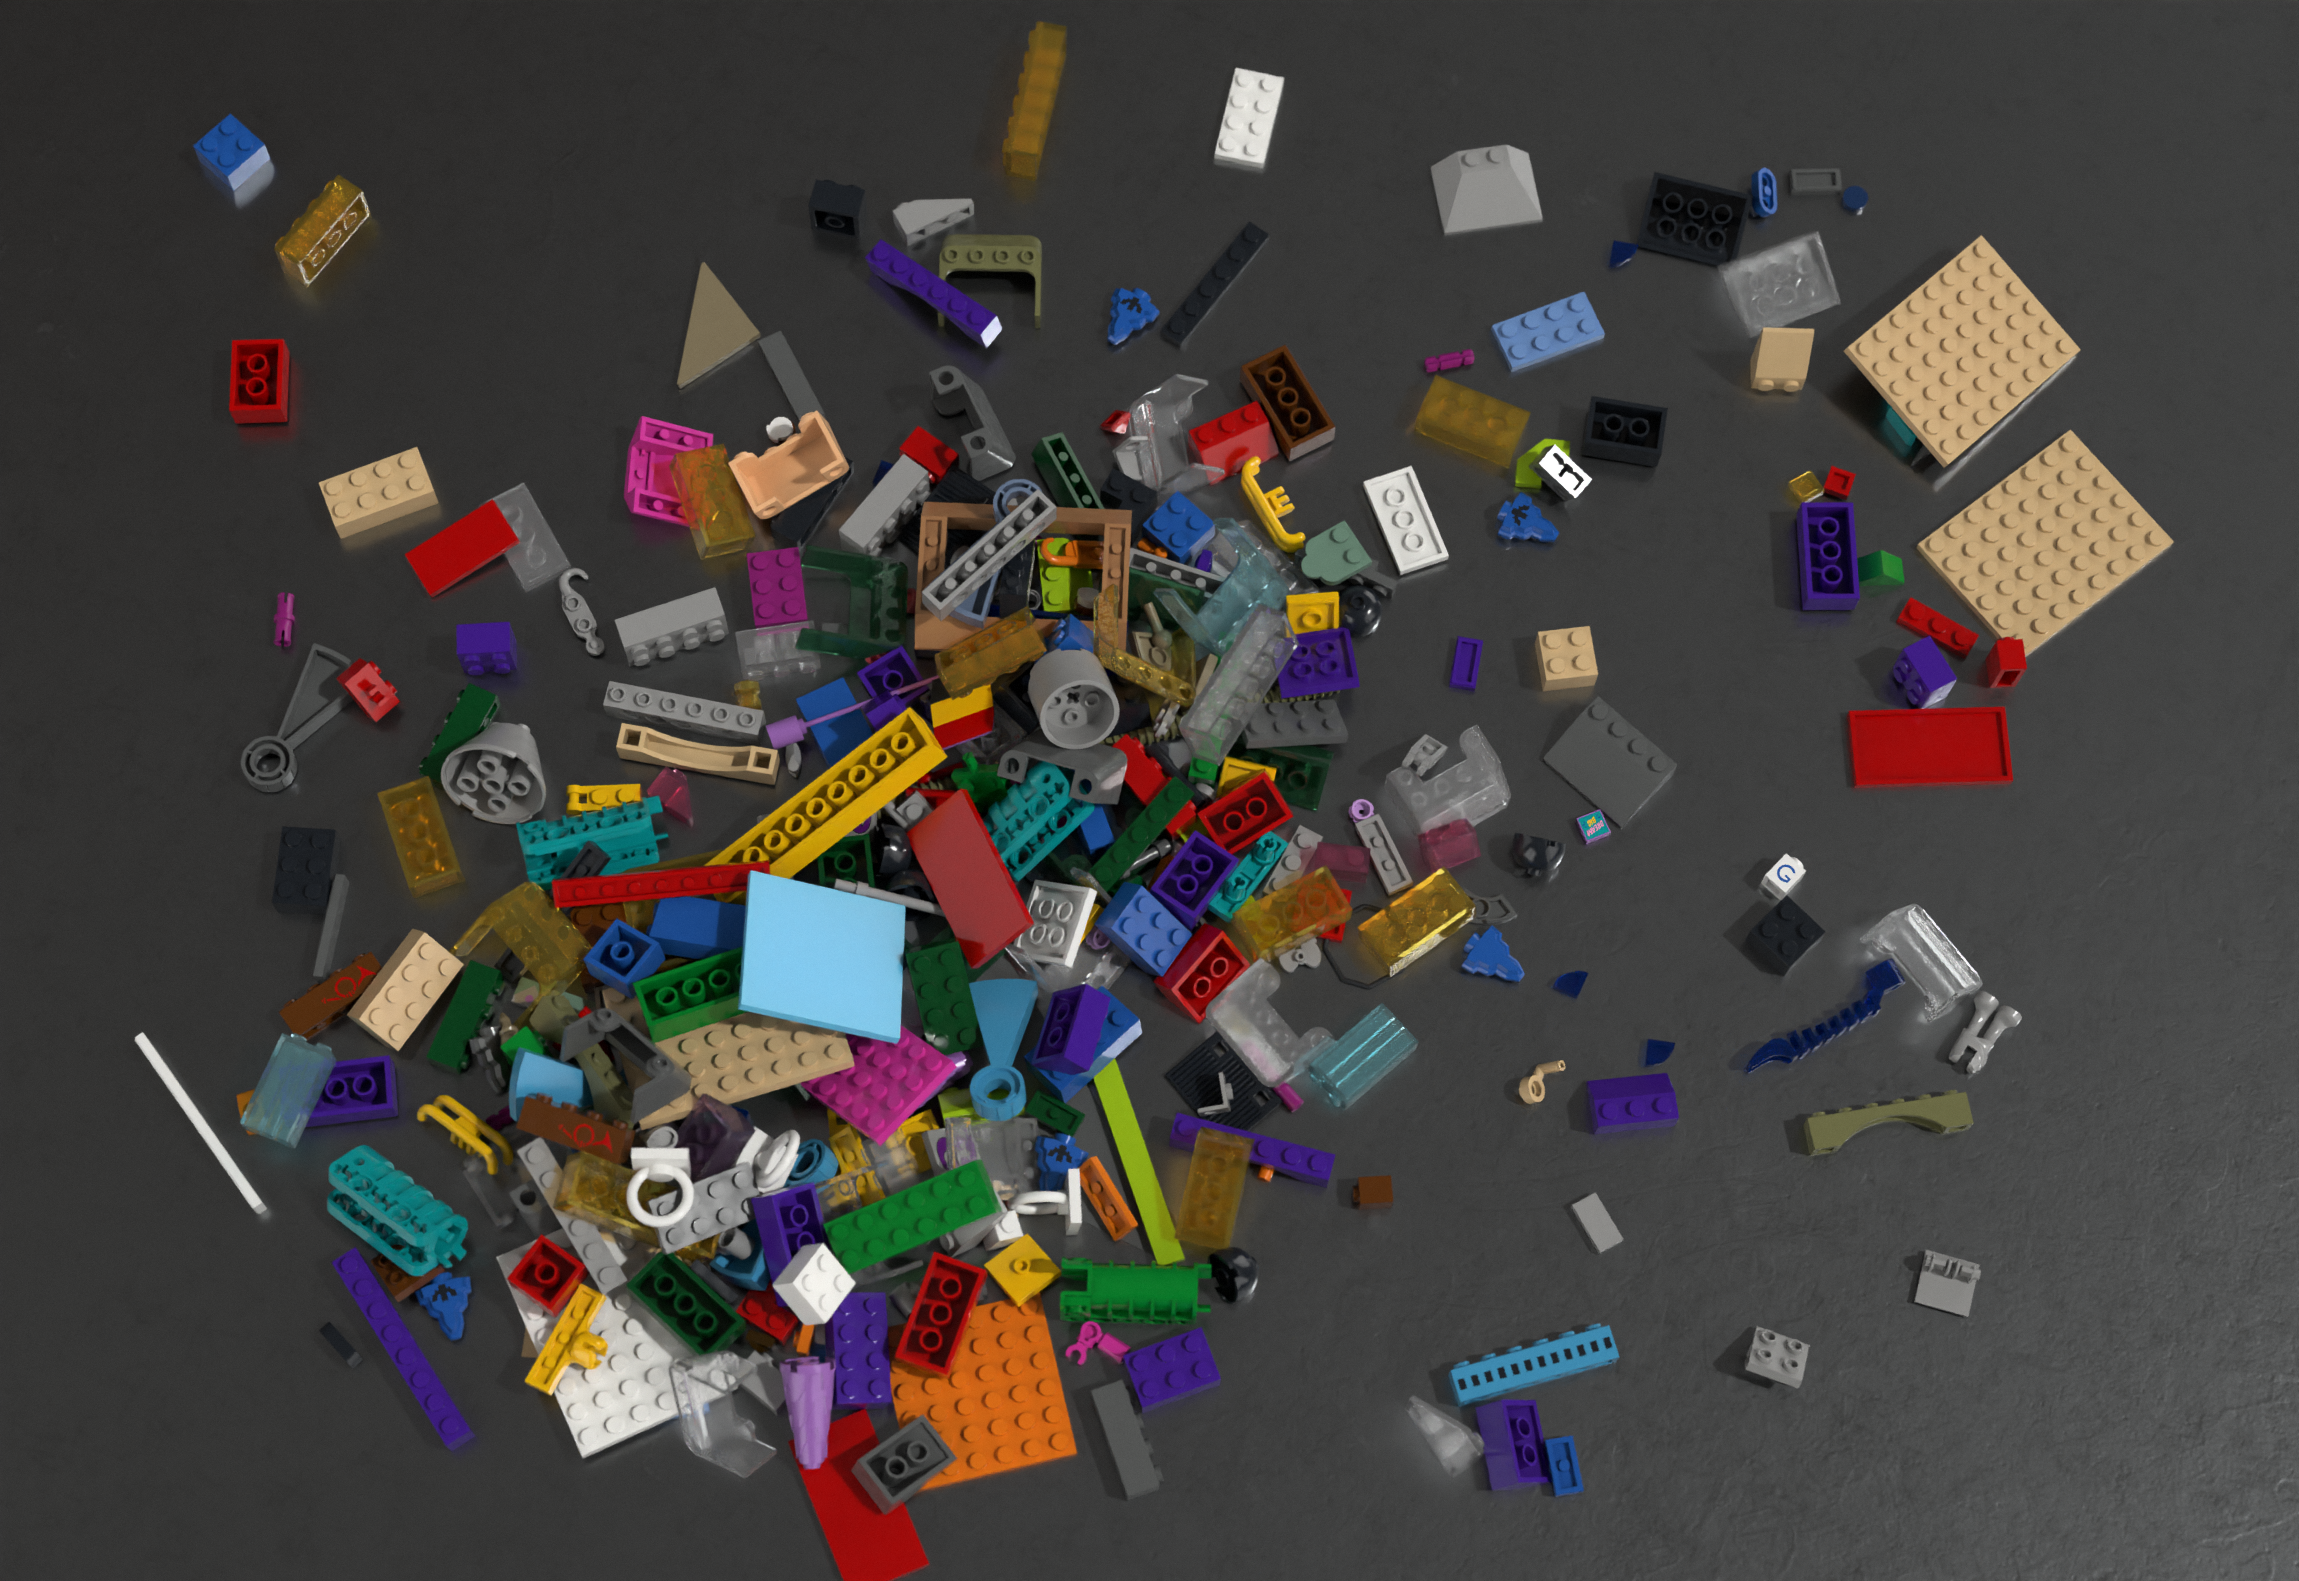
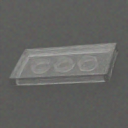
M524 482L492 498L520 541L519 544L506 551L504 555L525 592L548 582L572 568ZM488 500V501H486V502H484V503L478 505V508L481 507L482 505L486 504V503L489 502L490 500Z

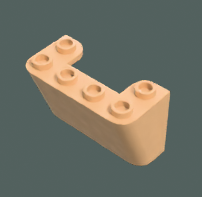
M818 411L807 413L801 417V421L798 424L801 433L793 434L781 445L767 449L764 455L759 458L754 453L741 452L734 457V460L728 463L753 512L760 519H767L780 513L848 471L849 465L829 423Z

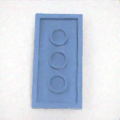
M1585 292L1492 325L1491 328L1511 372L1598 341L1605 336Z

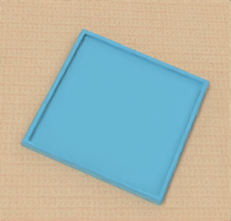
M751 870L747 882L738 1009L897 1044L900 1040L906 906Z

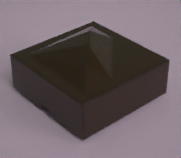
M752 1329L747 1333L746 1342L760 1353H774L777 1345L774 1337Z

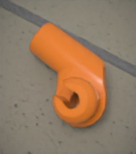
M1146 537L1142 538L1137 545V548L1143 552L1165 559L1168 556L1165 548L1156 547Z

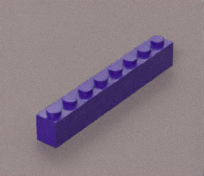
M354 1247L332 1261L333 1266L448 1449L453 1451L473 1438L475 1435L361 1253Z

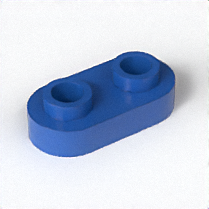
M1762 168L1754 172L1751 177L1752 207L1759 216L1767 217L1777 210L1776 180L1769 169Z

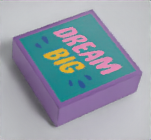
M1600 809L1578 817L1575 820L1585 844L1611 834Z

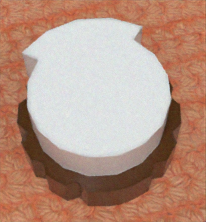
M785 417L775 418L766 428L769 439L777 446L786 442L789 436L796 434L794 423Z
M1088 587L1079 588L1074 599V610L1085 616L1099 615L1101 613V595L1098 593L1099 590Z

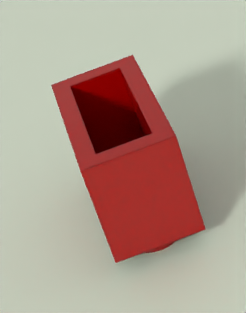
M920 426L916 427L899 448L900 458L904 454L928 471L929 483L931 484L934 482L938 484L952 465L956 467L960 465L957 452Z
M2003 637L1996 641L1985 659L1989 688L2016 687L2027 669L2023 639Z

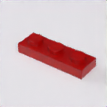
M1910 597L1897 619V622L1924 637L1930 635L1936 644L1963 659H1966L1979 637L1973 631Z

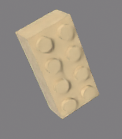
M417 447L318 482L340 539L439 503Z
M412 929L347 1016L383 1045L399 1051L464 964L427 933Z

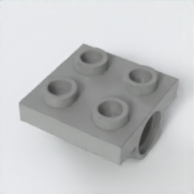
M1757 1326L1745 1359V1370L1799 1389L1803 1379L1809 1345Z

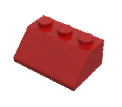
M1258 400L1188 431V445L1210 486L1242 472V467L1251 457L1257 456L1260 458L1261 463L1279 455L1270 423Z
M1204 923L1182 948L1163 977L1158 976L1153 983L1171 1003L1196 1023L1200 1024L1247 970L1250 963L1223 930Z

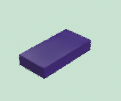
M1457 637L1449 687L1475 692L1483 640Z

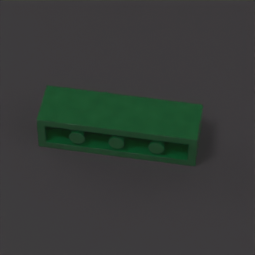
M1063 432L1041 438L1031 455L1058 505L1065 508L1104 509ZM1075 534L1077 540L1091 536L1085 534Z
M471 683L458 694L457 705L454 711L447 714L444 720V729L441 734L435 736L429 756L424 757L419 766V774L423 782L443 791L445 789L441 780V769L447 756L486 730L501 705L497 695Z
M470 960L426 1056L431 1065L460 1075L463 1069L468 1068L472 1058L469 1040L480 1036L479 1029L482 1028L485 1020L490 1019L494 1010L493 1001L496 995H501L505 986L504 978L499 970Z

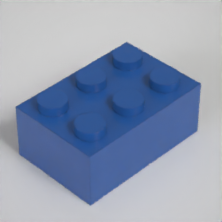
M1128 882L1122 884L1094 924L1145 973L1163 977L1192 936V933L1142 885Z

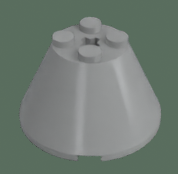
M491 723L489 728L451 752L441 769L443 787L453 802L458 806L460 803L472 810L471 815L488 822L516 824L519 821L520 823L528 821L535 813L541 811L546 800V786L537 744L530 734L529 727L524 724Z

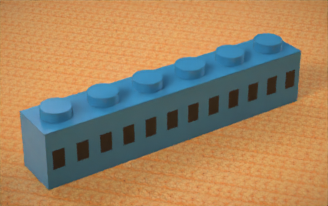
M1594 1324L1586 1327L1583 1333L1575 1335L1574 1331L1559 1335V1339L1549 1342L1547 1338L1533 1342V1347L1527 1349L1517 1346L1506 1350V1355L1496 1357L1495 1353L1479 1358L1480 1362L1474 1364L1464 1361L1453 1365L1454 1369L1450 1370L1448 1377L1458 1407L1616 1362L1619 1354L1610 1326L1601 1327V1324Z

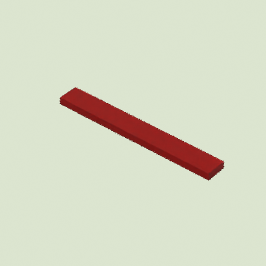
M769 860L554 879L552 880L554 907L561 908L747 891L750 871L771 875Z

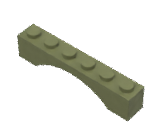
M543 996L529 1021L544 1039L552 1040L562 1045L564 1027L581 1018L565 996ZM596 1043L575 1055L574 1057L579 1062L589 1083L594 1111L602 1113L603 1119L611 1122L613 1119L629 1123L628 1128L632 1129L635 1123L633 1124L630 1121L634 1094L599 1044Z
M1949 1090L1941 1093V1096L1931 1098L1930 1094L1915 1097L1914 1101L1905 1102L1904 1099H1895L1889 1101V1105L1878 1106V1103H1871L1862 1106L1860 1110L1852 1111L1851 1107L1836 1110V1114L1826 1115L1825 1112L1813 1113L1809 1115L1810 1118H1807L1803 1124L1810 1156L1837 1152L1843 1143L1855 1133L1883 1122L1902 1121L1916 1123L1929 1127L1940 1134L1968 1130L1974 1122L1966 1092L1957 1093V1090Z

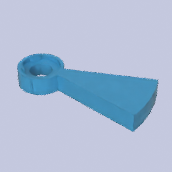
M993 979L969 983L989 1066L978 1071L972 1078L970 1085L972 1104L976 1113L982 1118L990 1121L1008 1120L1019 1114L1026 1103L1023 1076L1012 1067L1039 995L1037 981ZM995 1089L1010 1091V1094L1002 1100H992L987 1097Z
M521 1047L518 1048L513 1063L509 1088L510 1117L516 1122L519 1120L526 1096L536 1095L537 1092L553 1096L552 1101L562 1104V1101H567L578 1105V1108L593 1105L590 1086L581 1067ZM623 1069L620 1072V1075L629 1087L626 1074Z
M810 1139L799 1144L796 1153L798 1157L783 1188L814 1182L816 1192L819 1193L835 1176L838 1168V1160L835 1153L822 1141ZM812 1162L810 1167L804 1171L805 1167ZM755 1218L748 1221L741 1229V1231L755 1240V1247L751 1255L744 1260H740L732 1254H718L709 1265L729 1282L741 1288L765 1291L771 1276Z

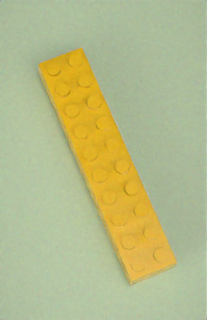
M909 707L704 866L769 860L771 875L790 879L948 756L925 721ZM747 891L714 894L719 902L746 906Z

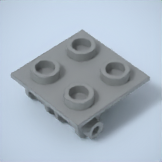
M1926 1250L1914 1302L1968 1317L1976 1280H1979L1981 1270H1979L1980 1265Z

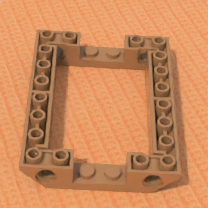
M924 502L921 514L915 606V650L1035 655L1036 644L1042 637L1045 636L1047 638L1053 632L1052 629L1058 620L1031 618L1015 620L987 617L984 629L966 624L950 615L940 621L923 604L922 591L945 570L948 545L947 523L948 529L990 530L997 524L992 504ZM1007 505L1010 512H1013L1018 507L1017 505ZM1057 507V519L1041 533L1104 535L1100 621L1080 622L1094 632L1093 654L1095 656L1125 658L1132 510Z

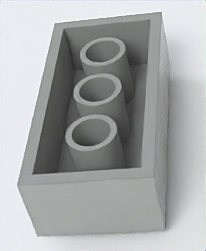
M903 454L839 529L842 551L864 567H867L871 561L873 563L877 561L886 543L890 544L898 535V529L903 523L905 525L908 524L914 516V510L919 504L922 505L930 495L928 471Z
M715 587L615 619L629 666H642L651 659L657 657L666 658L672 656L675 651L694 649L700 643L709 640L712 642L718 641L729 634L725 613Z

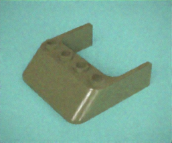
M952 234L943 239L940 251L939 278L944 281L946 276L952 271H1017L1030 273L1036 282L1035 328H1040L1042 245L1038 238L1030 235ZM938 311L939 327H944V315Z

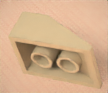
M1763 327L1750 360L1751 388H1758L1761 391L1784 389L1785 391L1793 392L1802 390L1807 377L1814 329Z

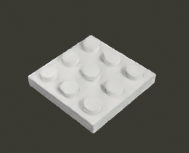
M1035 880L1026 906L1034 925L1015 939L1010 955L1018 959L1072 968L1097 891L1087 887Z

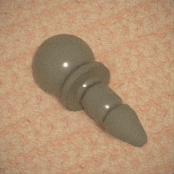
M501 1013L499 1018L502 1028L499 1032L501 1045L519 1032L518 1028L511 1024L510 1018L505 1013Z

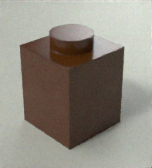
M1391 1175L1358 1177L1357 1186H1352L1353 1202H1358L1359 1210L1392 1208Z

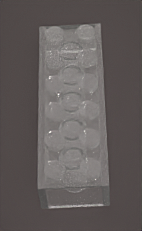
M1258 604L1255 611L1249 615L1247 623L1241 632L1236 635L1228 652L1221 658V662L1214 673L1209 676L1207 684L1201 693L1196 696L1188 713L1182 717L1178 727L1193 757L1218 766L1221 765L1293 654L1299 642L1285 612Z

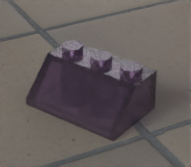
M702 1094L677 1131L678 1141L673 1148H688L691 1164L690 1180L693 1183L731 1168L756 1130L741 1112L708 1094Z

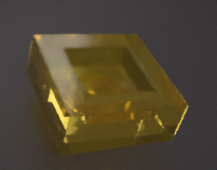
M1811 470L1788 483V487L1800 504L1814 500L1823 495L1825 491Z

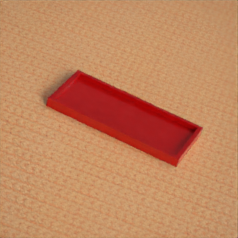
M2005 707L1849 711L1847 714L1854 788L2011 784L2013 782Z
M966 789L958 790L906 833L919 864L971 968L978 969L1034 925Z
M866 1409L830 1423L827 1457L824 1462L820 1463V1468L804 1469L803 1464L799 1463V1458L796 1459L794 1439L788 1441L844 1581H894L929 1565L904 1502L887 1515H884L851 1471L860 1458L880 1445Z

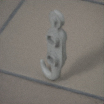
M571 568L563 572L559 579L563 611L575 634L587 640L586 648L588 653L597 656L603 653L605 645L603 640L595 635L597 631L596 621L584 598L575 592L568 583L571 576L580 575L587 580L588 575L579 568Z
M1187 675L1181 677L1169 696H1166L1159 707L1160 711L1154 719L1156 724L1153 727V730H1155L1153 736L1159 738L1161 735L1165 736L1176 717L1175 714L1181 705L1177 701L1189 679Z

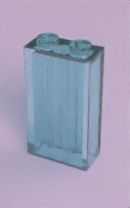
M1381 1003L1310 1064L1309 1072L1311 1074L1309 1077L1317 1087L1320 1088L1322 1086L1329 1093L1327 1097L1336 1107L1341 1106L1346 1110L1417 1049L1418 1041L1390 1010Z
M282 1033L239 1123L245 1130L295 1149L337 1059L331 1052L332 1049L324 1044L317 1043L314 1046L306 1043L307 1039L295 1033L288 1036Z

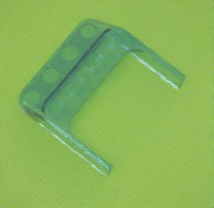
M1230 517L1215 518L1213 524L1236 551L1237 565L1196 615L1174 589L1157 588L1153 593L1193 641L1223 660L1232 662L1242 656L1284 605L1286 595H1289L1287 584L1237 522Z

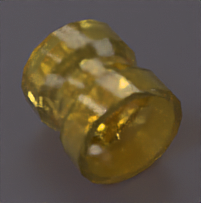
M747 680L736 683L734 685V694L738 700L735 705L762 710V703L758 698L760 693L759 682Z

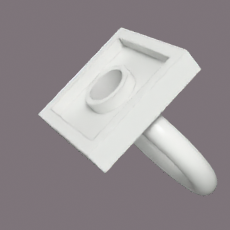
M754 1126L749 1129L731 1167L743 1162H749L760 1196L782 1189L798 1157L796 1153L800 1144L799 1133L795 1130H787L776 1139H773Z
M632 1148L631 1160L634 1176L630 1180L626 1192V1200L630 1212L641 1223L652 1227H667L679 1222L689 1212L694 1199V1189L690 1180L691 1164L688 1148ZM647 1178L655 1182H668L675 1178L681 1185L683 1192L679 1207L672 1213L664 1216H654L645 1212L641 1208L637 1196L642 1182Z
M1068 1169L1064 1180V1190H1057V1192L1034 1191L1014 1195L1007 1201L1008 1209L1011 1211L1015 1210L1016 1213L1039 1215L1057 1213L1058 1215H1065L1066 1235H1077L1082 1223L1079 1169ZM1034 1202H1051L1042 1204H1028Z

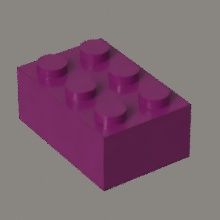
M799 547L747 553L757 637L809 631Z

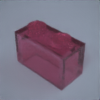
M1467 818L1454 820L1447 825L1430 829L1425 833L1417 835L1422 860L1432 874L1481 856L1476 830Z
M1318 842L1313 877L1366 883L1371 848Z

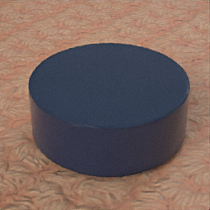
M1859 186L1848 187L1842 196V205L1851 212L1861 211L1868 201L1867 192Z

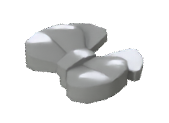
M1303 933L1301 935V949L1295 950L1290 938L1285 937L1282 939L1277 950L1280 951L1279 963L1283 971L1290 974L1294 972L1298 965L1303 964L1311 968H1317L1320 965L1321 959L1320 950L1317 944H1315L1317 939L1311 934Z

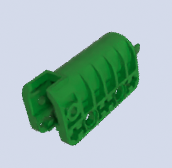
M1062 1257V1276L1074 1278V1281L1087 1282V1291L1061 1292L1060 1319L1063 1321L1192 1325L1196 1323L1197 1312H1211L1210 1305L1197 1304L1198 1278L1211 1279L1212 1264L1193 1262V1266L1177 1265V1261H1172V1265H1156V1261H1151L1150 1265L1135 1264V1260H1130V1264H1115L1110 1259L1109 1263H1092V1259L1080 1257L1066 1259V1257Z

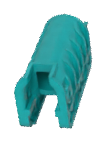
M659 795L650 798L642 797V801L626 804V801H624L620 806L607 809L606 806H602V810L586 813V810H584L580 815L567 818L566 815H562V819L546 822V819L521 825L520 821L516 822L530 888L534 891L552 889V880L560 879L588 840L595 842L611 857L599 875L619 874L658 863L660 857L656 841L668 838L667 832L654 835L651 814L663 812Z

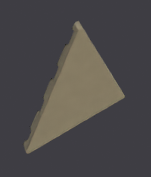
M705 262L700 267L677 380L679 389H682L761 337L760 332Z

